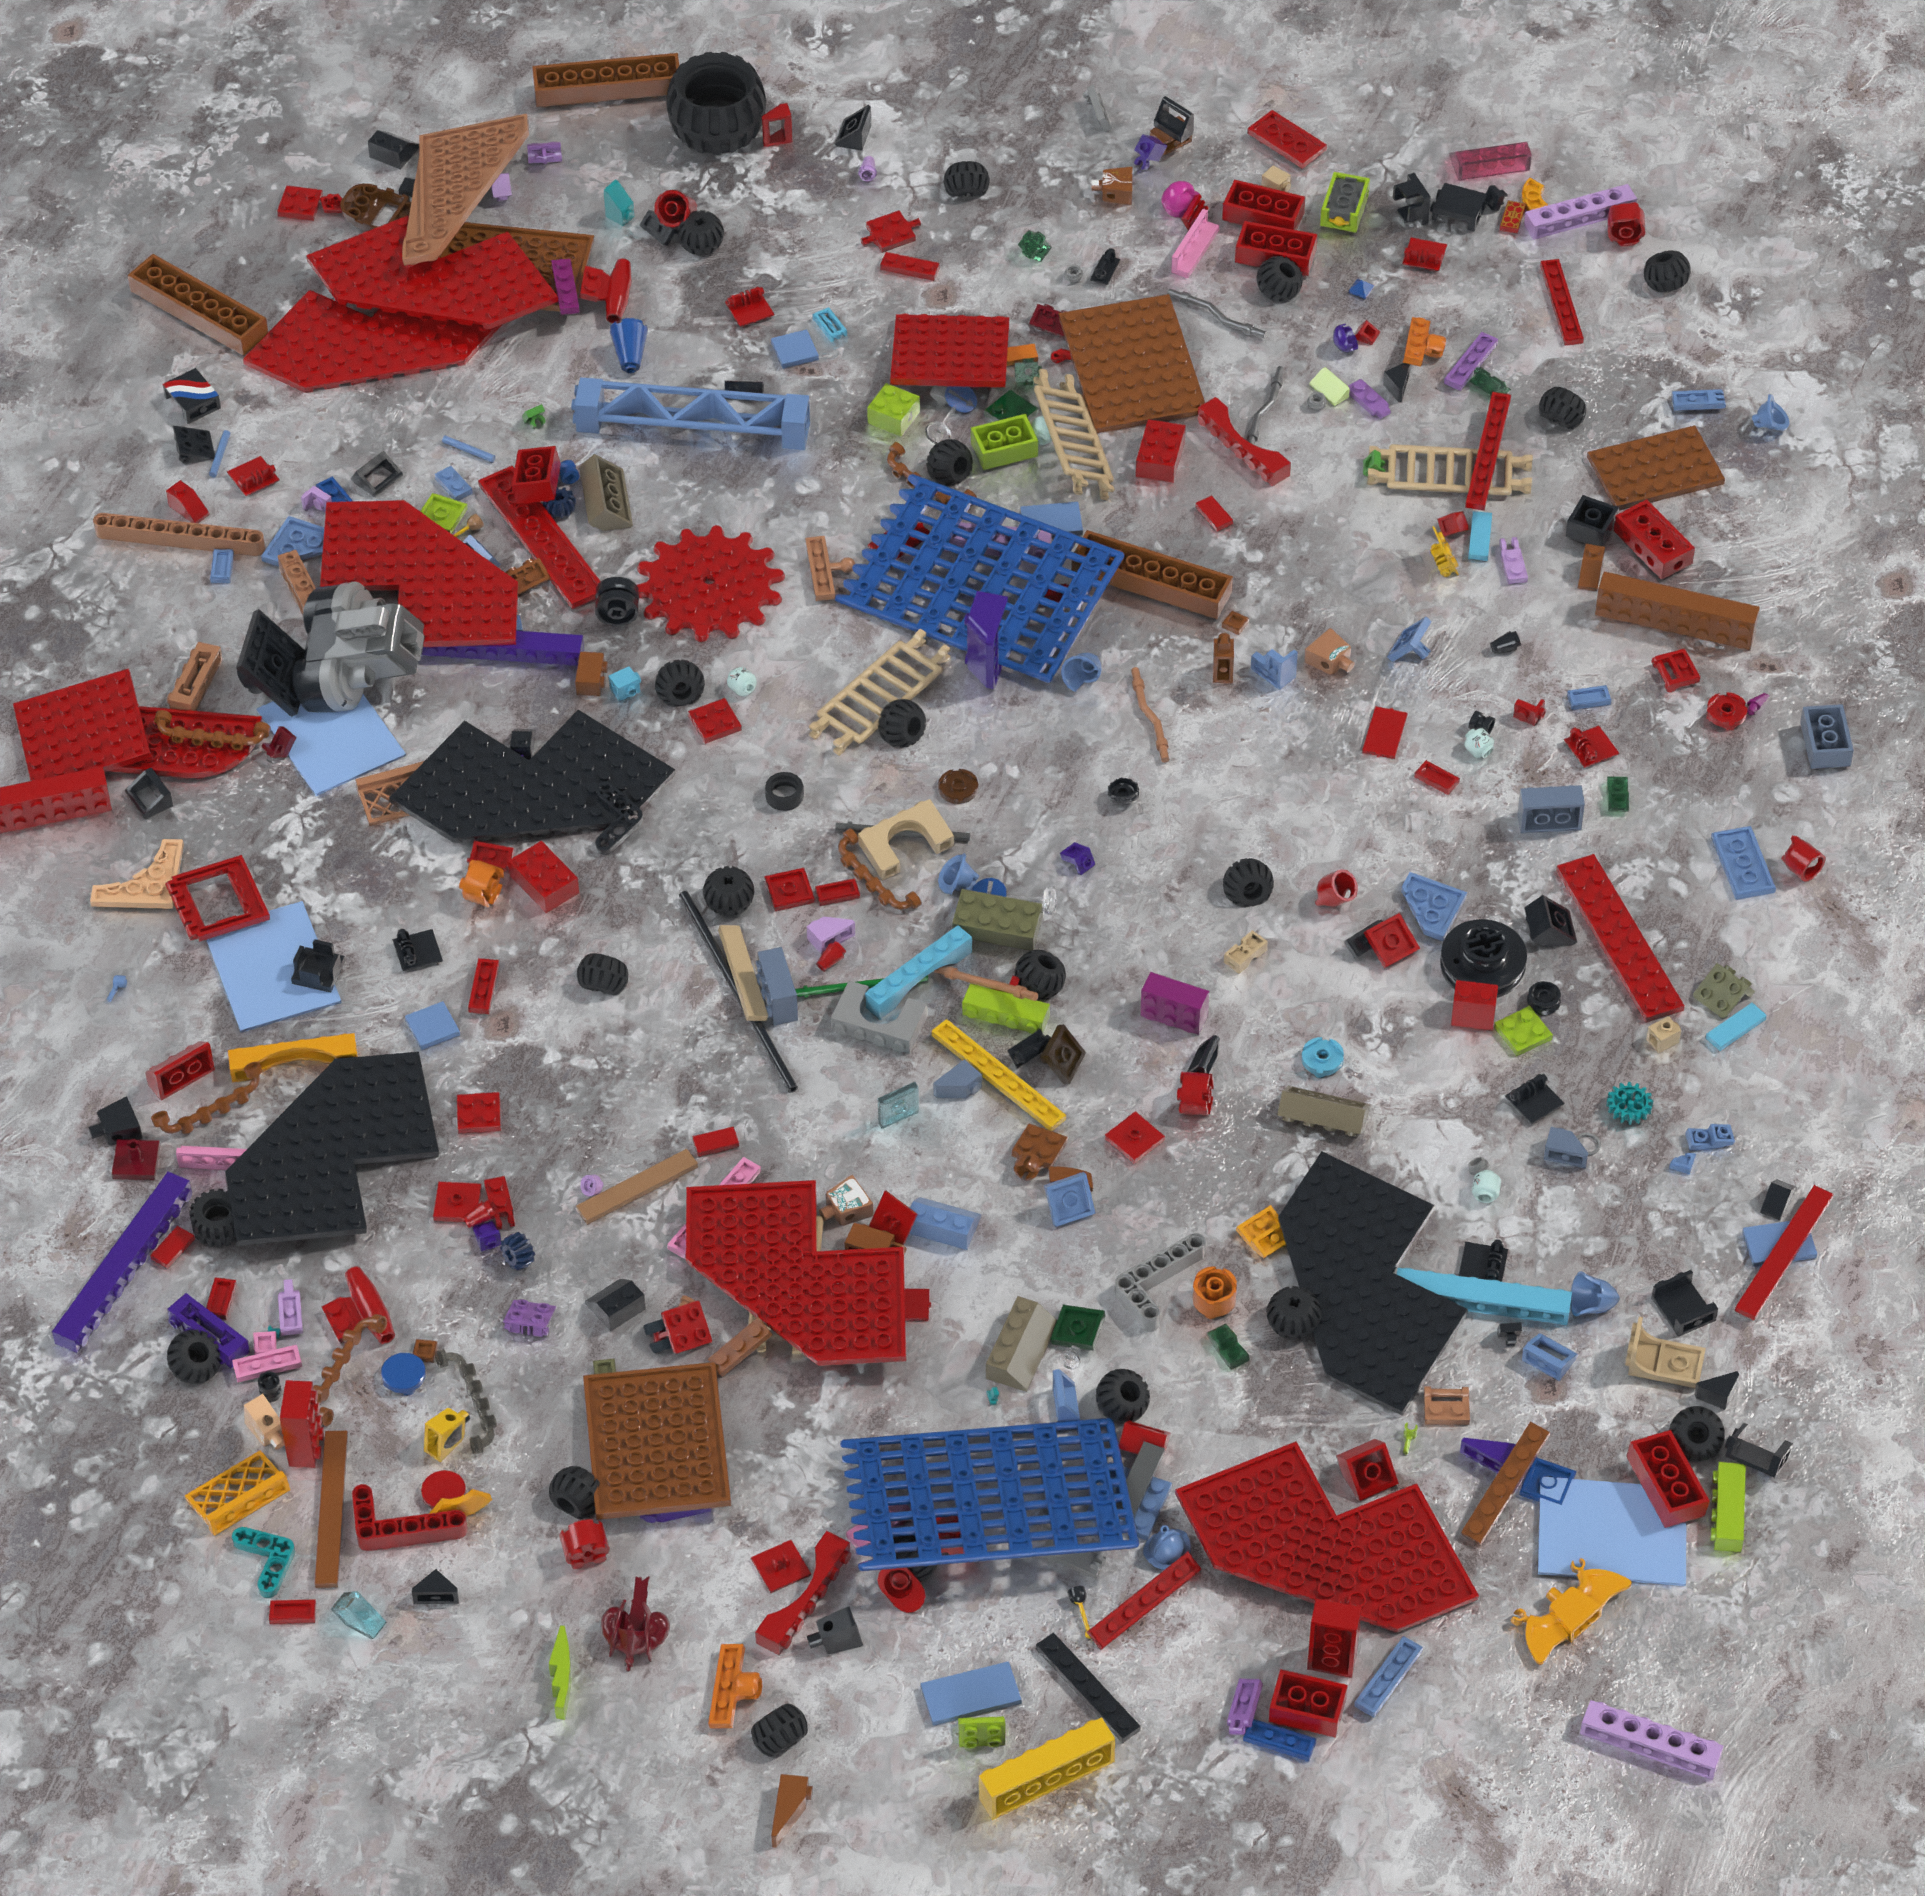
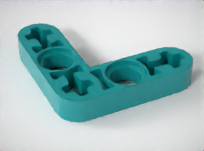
M247 1527L235 1529L232 1533L233 1545L237 1549L268 1557L257 1585L259 1594L262 1597H274L279 1592L295 1555L293 1541L286 1537ZM246 1536V1538H243L242 1541H239L238 1538ZM261 1540H267L270 1542L269 1545L264 1548H260L257 1545ZM288 1547L284 1552H281V1549ZM274 1564L283 1566L278 1572L270 1570ZM270 1578H272V1587H268V1589H265L264 1586L267 1587L269 1585Z

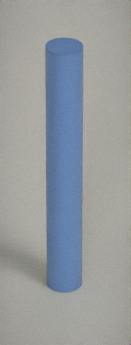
M227 430L223 431L209 472V476L213 478L217 476L231 434Z
M446 435L442 439L443 443L492 463L495 461L496 456Z

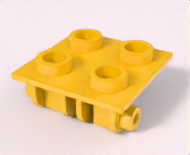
M1433 526L1432 528L1439 544H1433L1430 552L1434 557L1440 574L1448 577L1455 571L1458 576L1459 573L1456 568L1459 565L1452 555V549L1449 543L1446 542L1441 531L1437 532Z

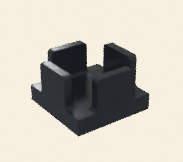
M1415 173L1408 174L1406 182L1394 185L1393 187L1394 201L1405 198V202L1408 205L1398 208L1397 214L1403 223H1411L1418 220L1421 225L1428 224L1431 196Z
M314 939L312 943L313 949L304 948V946L300 945L293 959L294 973L291 977L292 984L331 993L345 963V956L336 954L334 945L330 942Z

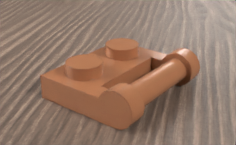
M1424 1386L1425 1424L1469 1425V1387H1462V1389H1431V1386ZM1431 1397L1462 1398V1401H1431Z

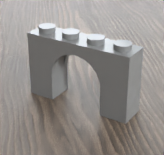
M848 981L831 1016V1031L910 1054L927 1019V1003L907 998L900 1015L894 1021L887 1024H874L864 1019L861 1015L866 1006L865 992L869 990V986Z

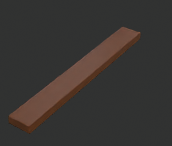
M347 1430L325 1431L315 1588H338L348 1445Z

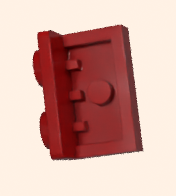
M474 841L471 856L467 858V863L469 864L471 860H479L502 868L504 873H509L508 860L514 857L515 849Z

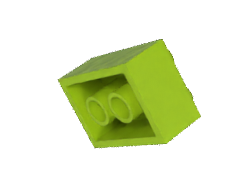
M1026 414L971 427V445L983 470L1038 457V439Z

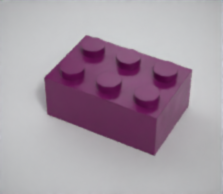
M1150 972L1141 990L1140 1016L1148 1020L1164 1023L1167 1026L1182 1029L1188 1033L1200 1034L1208 1018L1209 991Z

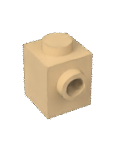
M1272 166L1262 175L1261 186L1289 192L1291 188V175Z
M1668 1016L1648 1026L1646 1040L1658 1053H1661L1679 1043L1681 1028L1678 1023Z

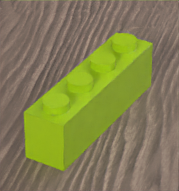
M970 983L962 1001V1015L984 1020L992 1024L1007 1026L1011 1029L1026 1031L1030 1034L1039 1029L1044 1033L1050 1018V1004L1027 998H1016L1010 993Z
M1719 1462L1717 1470H1713L1712 1484H1716V1489H1712L1711 1502L1716 1504L1715 1508H1712L1711 1522H1715V1527H1711L1710 1541H1714V1550L1742 1551L1744 1541L1746 1465Z

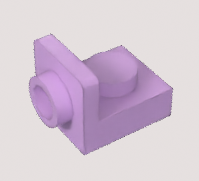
M313 486L301 496L302 508L307 511L314 505L318 510L326 513V502H332L331 496Z

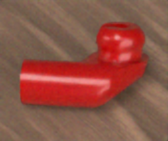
M1061 348L1053 351L1051 354V360L1054 363H1060L1065 360L1072 361L1069 350Z

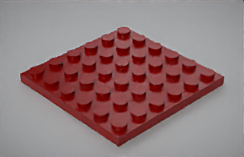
M896 314L890 385L1006 388L1010 317Z
M129 668L13 703L31 781L103 767L104 772L152 758Z

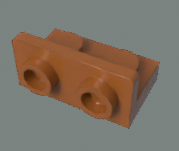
M532 558L522 563L523 566L517 569L512 567L505 572L518 581V595L550 580V576L540 558L535 560Z

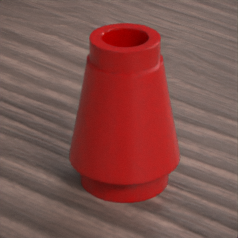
M836 941L829 943L816 962L817 967L825 972L844 958L846 950Z
M488 1200L485 1202L481 1201L463 1219L466 1225L471 1228L472 1226L474 1227L492 1220L496 1212Z

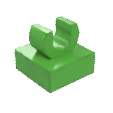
M541 404L529 409L522 415L524 423L530 421L532 429L536 428L535 420H539L541 425H544L546 422L542 416L545 412L543 405Z
M1373 450L1363 460V475L1368 477V468L1385 472V469L1382 468L1385 465V461L1381 459V452Z

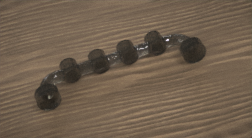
M444 1349L435 1351L438 1368L448 1366V1361H454L459 1366L460 1375L465 1381L468 1395L472 1398L474 1410L478 1413L481 1427L486 1433L483 1439L479 1435L470 1437V1447L474 1455L483 1453V1448L490 1445L494 1440L495 1433L493 1428L497 1427V1422L494 1414L488 1416L486 1412L490 1410V1405L487 1397H480L479 1393H483L480 1380H473L472 1376L476 1375L473 1363L467 1364L463 1356L458 1353H446Z

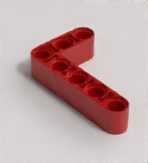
M360 1484L354 1487L352 1491L356 1536L359 1547L364 1551L456 1540L465 1537L468 1533L466 1515L460 1510L376 1520L371 1487L366 1484Z

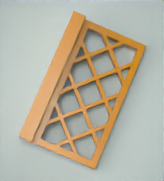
M259 1450L184 1496L186 1501L208 1525L210 1532L215 1536L290 1491V1487L283 1471H279L264 1453ZM259 1459L263 1462L262 1467H251ZM238 1472L244 1473L242 1479L232 1478ZM249 1473H259L258 1479L247 1478ZM264 1474H274L270 1478L263 1480ZM218 1484H225L224 1490L213 1489ZM230 1484L240 1485L239 1491H230ZM245 1485H255L250 1490L244 1491ZM199 1495H206L204 1502L195 1501L194 1498ZM211 1496H221L220 1502L209 1501ZM226 1496H227V1497H236L235 1499L231 1500L230 1502L224 1503V1502H225V1499H226ZM207 1508H217L212 1513L206 1514Z

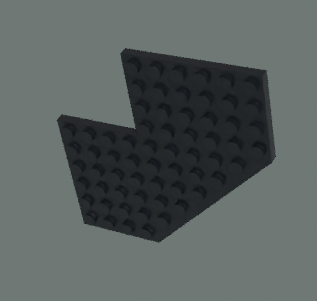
M577 710L530 760L464 720L389 797V802L453 843H461L462 840L474 839L475 841L491 840V837L503 836V838L520 837V834L528 833L542 835L549 834V831L561 830V833L578 831V828L588 827L590 830L602 829L611 825L618 816L599 800L596 793V787L599 783L604 781L612 783L642 810L675 775V769L580 710ZM605 789L602 790V793H603V794L606 793V794H608V795L610 796V799L612 798V796L610 795L609 789H608V790H605ZM618 800L614 806L619 809L623 808L625 801ZM630 810L627 811L630 814L631 819L637 816H634L632 813H630Z
M419 1051L334 1059L225 1171V1181L237 1246L367 1233V1226L355 1165L439 1157Z
M1321 1151L1279 1214L1278 1221L1299 1289L1303 1287L1313 1293L1321 1308L1320 1322L1312 1333L1324 1374L1327 1379L1403 1416L1467 1316L1468 1309L1394 1273L1435 1210V1205Z

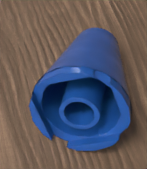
M634 318L622 319L621 323L616 324L614 322L610 326V335L621 369L630 374L640 369L648 333L647 325H643V321Z

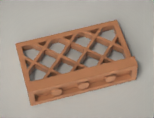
M424 761L355 779L358 796H360L369 826L410 816L402 810L399 812L391 811L390 808L393 804L390 802L386 808L377 805L381 797L389 800L390 796L384 793L385 790L388 788L397 790ZM373 793L377 797L374 802L366 800L364 795ZM374 808L383 812L380 817L372 819L371 812Z

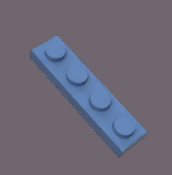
M1403 1636L1357 1698L1354 1707L1374 1718L1420 1656L1423 1647Z

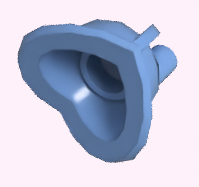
M1768 394V401L1759 407L1757 414L1752 416L1753 423L1757 428L1764 427L1766 429L1784 431L1790 424L1786 412L1775 403L1772 394Z
M965 853L951 858L943 866L939 874V887L945 894L952 895L954 890L961 892V889L972 890L976 880L979 878V875L965 861Z
M1163 1525L1160 1532L1154 1534L1145 1543L1143 1554L1147 1561L1155 1568L1165 1570L1183 1554L1191 1552V1543L1186 1532L1180 1529H1169L1167 1525Z

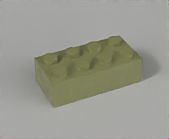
M961 889L952 922V929L959 925L972 936V940L1031 951L1035 949L1042 923L1043 904Z

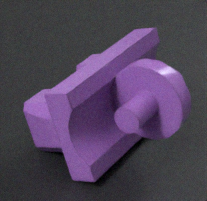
M560 142L527 144L529 164H547V162L562 161Z

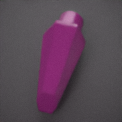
M1763 693L1750 699L1746 703L1749 706L1747 713L1755 715L1756 710L1761 708L1770 695Z

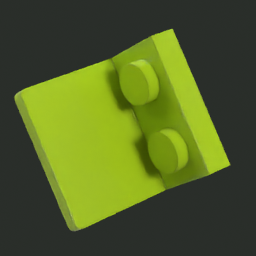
M1004 1716L958 1718L959 1747L975 1748L977 1746H989L994 1748L1005 1745Z

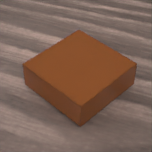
M1231 611L1222 622V628L1240 635L1249 623V618Z
M416 1339L413 1354L418 1356L423 1362L434 1363L438 1341Z

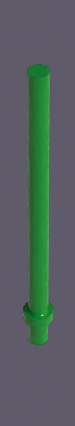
M928 975L919 982H927ZM885 978L856 981V983L872 988ZM847 983L814 987L804 985L803 988L795 990L797 997L804 996V998H809V995L843 992Z

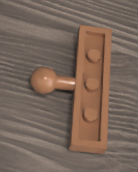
M825 536L805 538L815 600L835 599L831 571L842 570L845 573H850L853 571L855 561L852 558L846 557L841 562L830 563Z

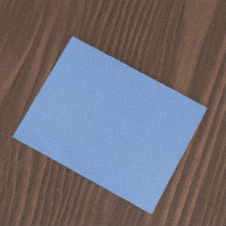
M362 694L360 702L354 709L341 712H308L300 704L297 715L291 717L274 701L256 708L263 721L271 727L270 731L273 735H275L279 726H283L297 737L288 757L315 796L406 756L404 750L364 694Z
M303 901L268 911L270 920L206 940L241 1033L341 1003L335 985L330 993L295 985L291 982V977L294 973L293 959L299 946L313 949L312 943L314 939L318 940Z
M1543 1477L1542 1483L1545 1486H1553L1555 1479L1553 1477ZM1557 1478V1485L1552 1489H1546L1540 1484V1494L1560 1501L1568 1478ZM1572 1479L1562 1505L1540 1498L1538 1574L1577 1578L1578 1573L1573 1572L1570 1565L1573 1561L1576 1567H1581L1579 1559L1582 1558L1585 1561L1584 1570L1602 1569L1612 1571L1628 1578L1631 1582L1686 1586V1522L1665 1528L1641 1484Z

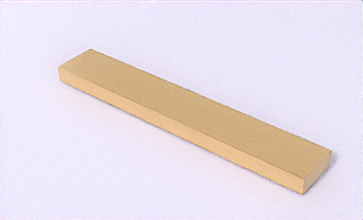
M720 925L718 932L746 1020L767 1021L768 1013L740 926Z

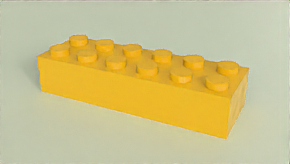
M1102 1717L1097 1720H1090L1076 1730H1069L1055 1740L1050 1739L1036 1749H1029L1015 1759H1007L1002 1765L983 1771L979 1775V1800L991 1820L1003 1816L1114 1763L1115 1737Z

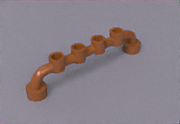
M894 442L889 447L890 453L887 457L889 466L893 468L892 474L898 479L905 476L907 484L911 488H915L908 481V476L915 474L921 477V475L908 470L902 462L898 463L895 461V458L900 459L905 454V449L900 443ZM969 489L963 492L977 498L975 493ZM938 491L935 494V501L947 504L951 496Z
M164 710L157 711L154 719L159 731L164 735L172 736L171 739L175 743H182L184 738H189L194 745L201 746L204 740L211 741V745L215 748L223 747L224 743H231V747L234 750H242L244 745L258 744L264 738L269 737L271 727L264 722L255 724L253 730L254 737H245L240 733H236L234 736L225 735L221 731L207 733L202 729L190 731L180 726L173 729L167 727L170 725L172 715Z
M851 828L843 832V838L838 844V851L842 856L840 858L841 863L845 868L850 866L854 868L852 872L858 881L863 878L867 881L865 886L871 894L875 891L880 894L877 897L883 906L890 904L895 909L904 910L910 907L916 909L922 905L919 896L914 891L905 896L906 901L900 902L896 900L893 893L886 889L876 876L874 877L851 851L849 852L846 849L848 844L853 846L858 843L857 834Z
M251 1062L244 1067L246 1076L252 1078L249 1085L236 1088L232 1094L216 1099L215 1103L208 1107L204 1106L197 1109L196 1113L191 1116L180 1118L174 1125H168L170 1118L167 1111H159L151 1116L153 1125L160 1127L165 1133L173 1134L181 1131L183 1134H188L194 1130L192 1124L198 1121L201 1124H207L212 1121L211 1114L218 1111L219 1114H225L231 1110L229 1104L235 1101L238 1104L248 1102V1094L256 1090L260 1083V1074L263 1072L260 1063Z
M374 1314L372 1317L358 1322L353 1331L347 1329L344 1332L343 1341L346 1343L343 1349L336 1348L332 1353V1359L335 1363L332 1368L328 1366L323 1368L321 1376L325 1380L322 1385L313 1386L314 1390L318 1392L317 1403L321 1405L322 1401L328 1399L331 1385L339 1380L340 1370L344 1364L349 1362L351 1358L350 1352L354 1345L360 1343L363 1330L369 1326L371 1331L382 1333L387 1326L385 1316ZM326 1407L320 1408L319 1415H322V1425L329 1426L333 1421L334 1412Z

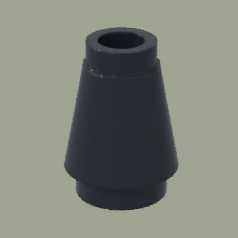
M1509 631L1493 642H1490V647L1494 654L1517 650V647L1521 646L1516 631Z

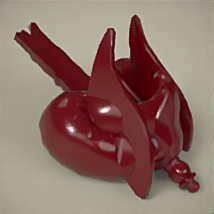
M649 1576L642 1580V1577H635L634 1594L631 1600L632 1605L629 1615L623 1610L626 1600H623L619 1607L607 1609L601 1618L600 1627L602 1635L610 1645L609 1657L613 1656L615 1650L625 1653L624 1666H626V1671L628 1672L633 1667L635 1655L647 1654L649 1662H652V1652L665 1642L670 1631V1623L667 1616L661 1612L651 1613L647 1605Z

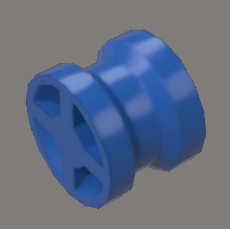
M565 460L561 462L559 472L561 481L566 485L575 483L579 479L580 474L576 469L574 461Z

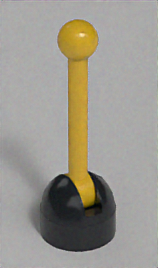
M1075 1586L1068 1590V1597L1071 1603L1079 1606L1086 1629L1085 1637L1091 1639L1087 1634L1090 1627L1083 1607L1087 1593L1084 1586Z

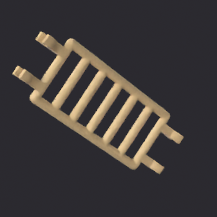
M1040 369V377H1034L1033 379L1034 383L1038 384L1034 387V392L1062 470L1065 475H1069L1072 478L1074 494L1082 495V487L1088 486V482L1085 479H1090L1098 482L1100 498L1108 500V492H1114L1115 490L1113 485H1110L1114 478L1084 396L1076 393L1073 375L1066 374L1064 376L1066 382H1060L1059 386L1063 390L1050 388L1047 370ZM1044 394L1075 400L1079 406L1047 400ZM1049 408L1082 414L1083 419L1050 413ZM1054 422L1087 428L1089 433L1055 427ZM1058 435L1091 441L1094 447L1062 441ZM1064 449L1097 455L1098 460L1065 454ZM1069 463L1102 469L1104 474L1070 468Z
M1391 444L1389 449L1369 446V454L1376 450L1381 452L1382 460H1388V472H1379L1376 469L1368 468L1367 485L1387 483V487L1390 489L1468 493L1473 474L1474 457H1477L1478 449ZM1499 450L1497 458H1505L1504 487H1492L1491 482L1489 495L1508 496L1512 490L1531 494L1532 478L1512 479V467L1531 471L1533 455L1514 457L1511 451ZM1396 452L1408 453L1407 482L1395 481ZM1416 453L1427 454L1426 483L1414 482ZM1435 454L1447 455L1446 484H1434ZM1454 455L1466 456L1465 485H1453Z
M919 629L909 642L898 641L818 710L817 716L820 719L809 725V728L812 730L809 736L816 740L829 725L833 726L844 734L841 738L839 737L833 741V744L837 746L833 749V752L839 756L853 741L859 744L863 743L878 730L879 718L872 723L841 701L849 696L880 716L883 709L855 691L860 684L889 703L897 700L898 698L867 679L873 673H876L906 693L901 699L912 700L943 672V668L940 665L951 659V656L947 654L951 651L950 647L944 644L931 659L927 658L916 650L919 646L922 647L927 643V640L924 639L926 632L922 629ZM899 650H902L933 671L924 676L894 655ZM888 661L919 681V683L912 688L881 668V666ZM835 707L867 729L859 735L829 715L828 712Z

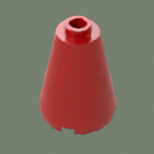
M667 190L657 197L654 211L661 224L667 227H678L682 219L685 221L693 211H697V203L694 199L678 190Z

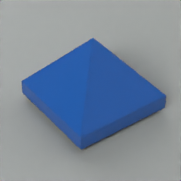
M1357 279L1348 293L1366 299L1374 285Z

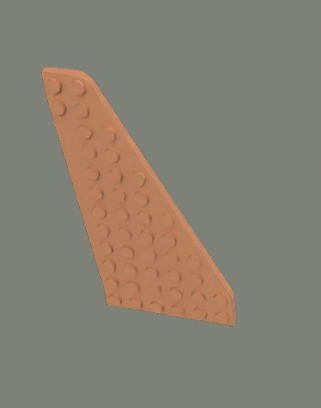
M527 113L419 135V159L406 238H404L402 248L404 266L438 259V256L444 251L529 136Z

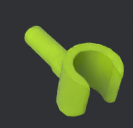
M1408 1423L1404 1426L1405 1445L1403 1454H1408L1412 1439H1415L1417 1436V1424L1413 1430L1408 1429Z

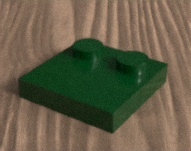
M1012 390L1006 392L984 410V416L993 422L1026 414L1030 421L1038 414L1036 406Z
M1063 1304L1051 1337L1052 1345L1094 1351L1106 1317L1105 1311Z

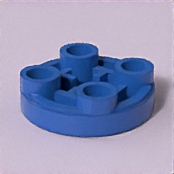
M411 1353L392 1355L382 1365L381 1376L383 1385L396 1393H403L407 1396L414 1394L415 1390L423 1384L426 1377L423 1361Z

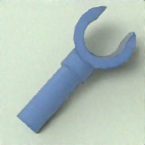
M114 976L112 990L106 999L108 1002L112 1001L118 988H126V976Z

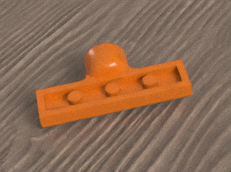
M1412 317L1403 363L1421 367L1424 354L1434 358H1441L1443 356L1446 338L1428 333L1431 321L1420 317Z
M721 1644L708 1722L710 1729L733 1728L737 1702L740 1700H754L761 1696L762 1678H760V1674L758 1672H742L745 1653L743 1644Z

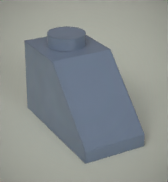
M963 1060L933 1083V1094L936 1098L966 1099L981 1089L982 1074L966 1060Z
M1550 1128L1544 1159L1586 1169L1588 1152L1573 1132L1563 1128Z

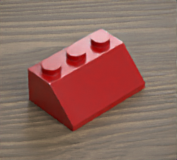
M199 1041L176 1055L170 1056L162 1063L151 1067L145 1072L148 1086L162 1101L213 1072L215 1067L211 1046L208 1042Z

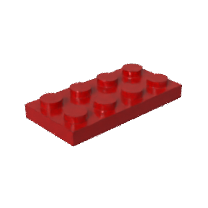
M1273 110L1247 129V134L1302 169L1327 150V144Z

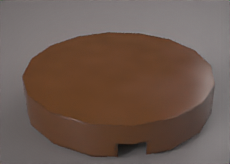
M959 769V771L948 770L942 774L938 782L940 796L945 801L953 804L967 803L974 799L978 793L979 784L977 777L971 771Z

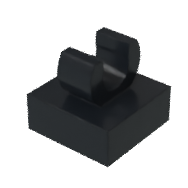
M1491 185L1486 192V205L1493 212L1499 211L1501 205L1505 203L1503 201L1508 194L1504 190H1499L1495 185Z
M1521 1322L1499 1324L1497 1328L1498 1338L1505 1337L1506 1347L1515 1346V1343H1517L1516 1336H1520L1522 1332Z

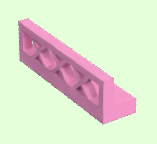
M1202 209L1173 254L1171 273L1189 279L1219 232V225L1208 222V210Z
M181 1146V1148H177L176 1156L179 1168L227 1170L247 1149Z

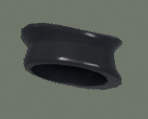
M1537 982L1529 988L1527 1002L1537 1014L1544 1016L1553 1014L1559 1009L1561 1004L1560 989L1551 982Z

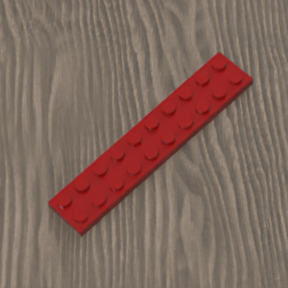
M509 466L478 480L479 487L534 560L540 558L550 576V581L571 609L596 599V587L601 581L541 502L516 504L511 486L514 467Z
M1595 854L1557 865L1556 871L1644 1021L1647 1023L1684 1011L1685 1005Z

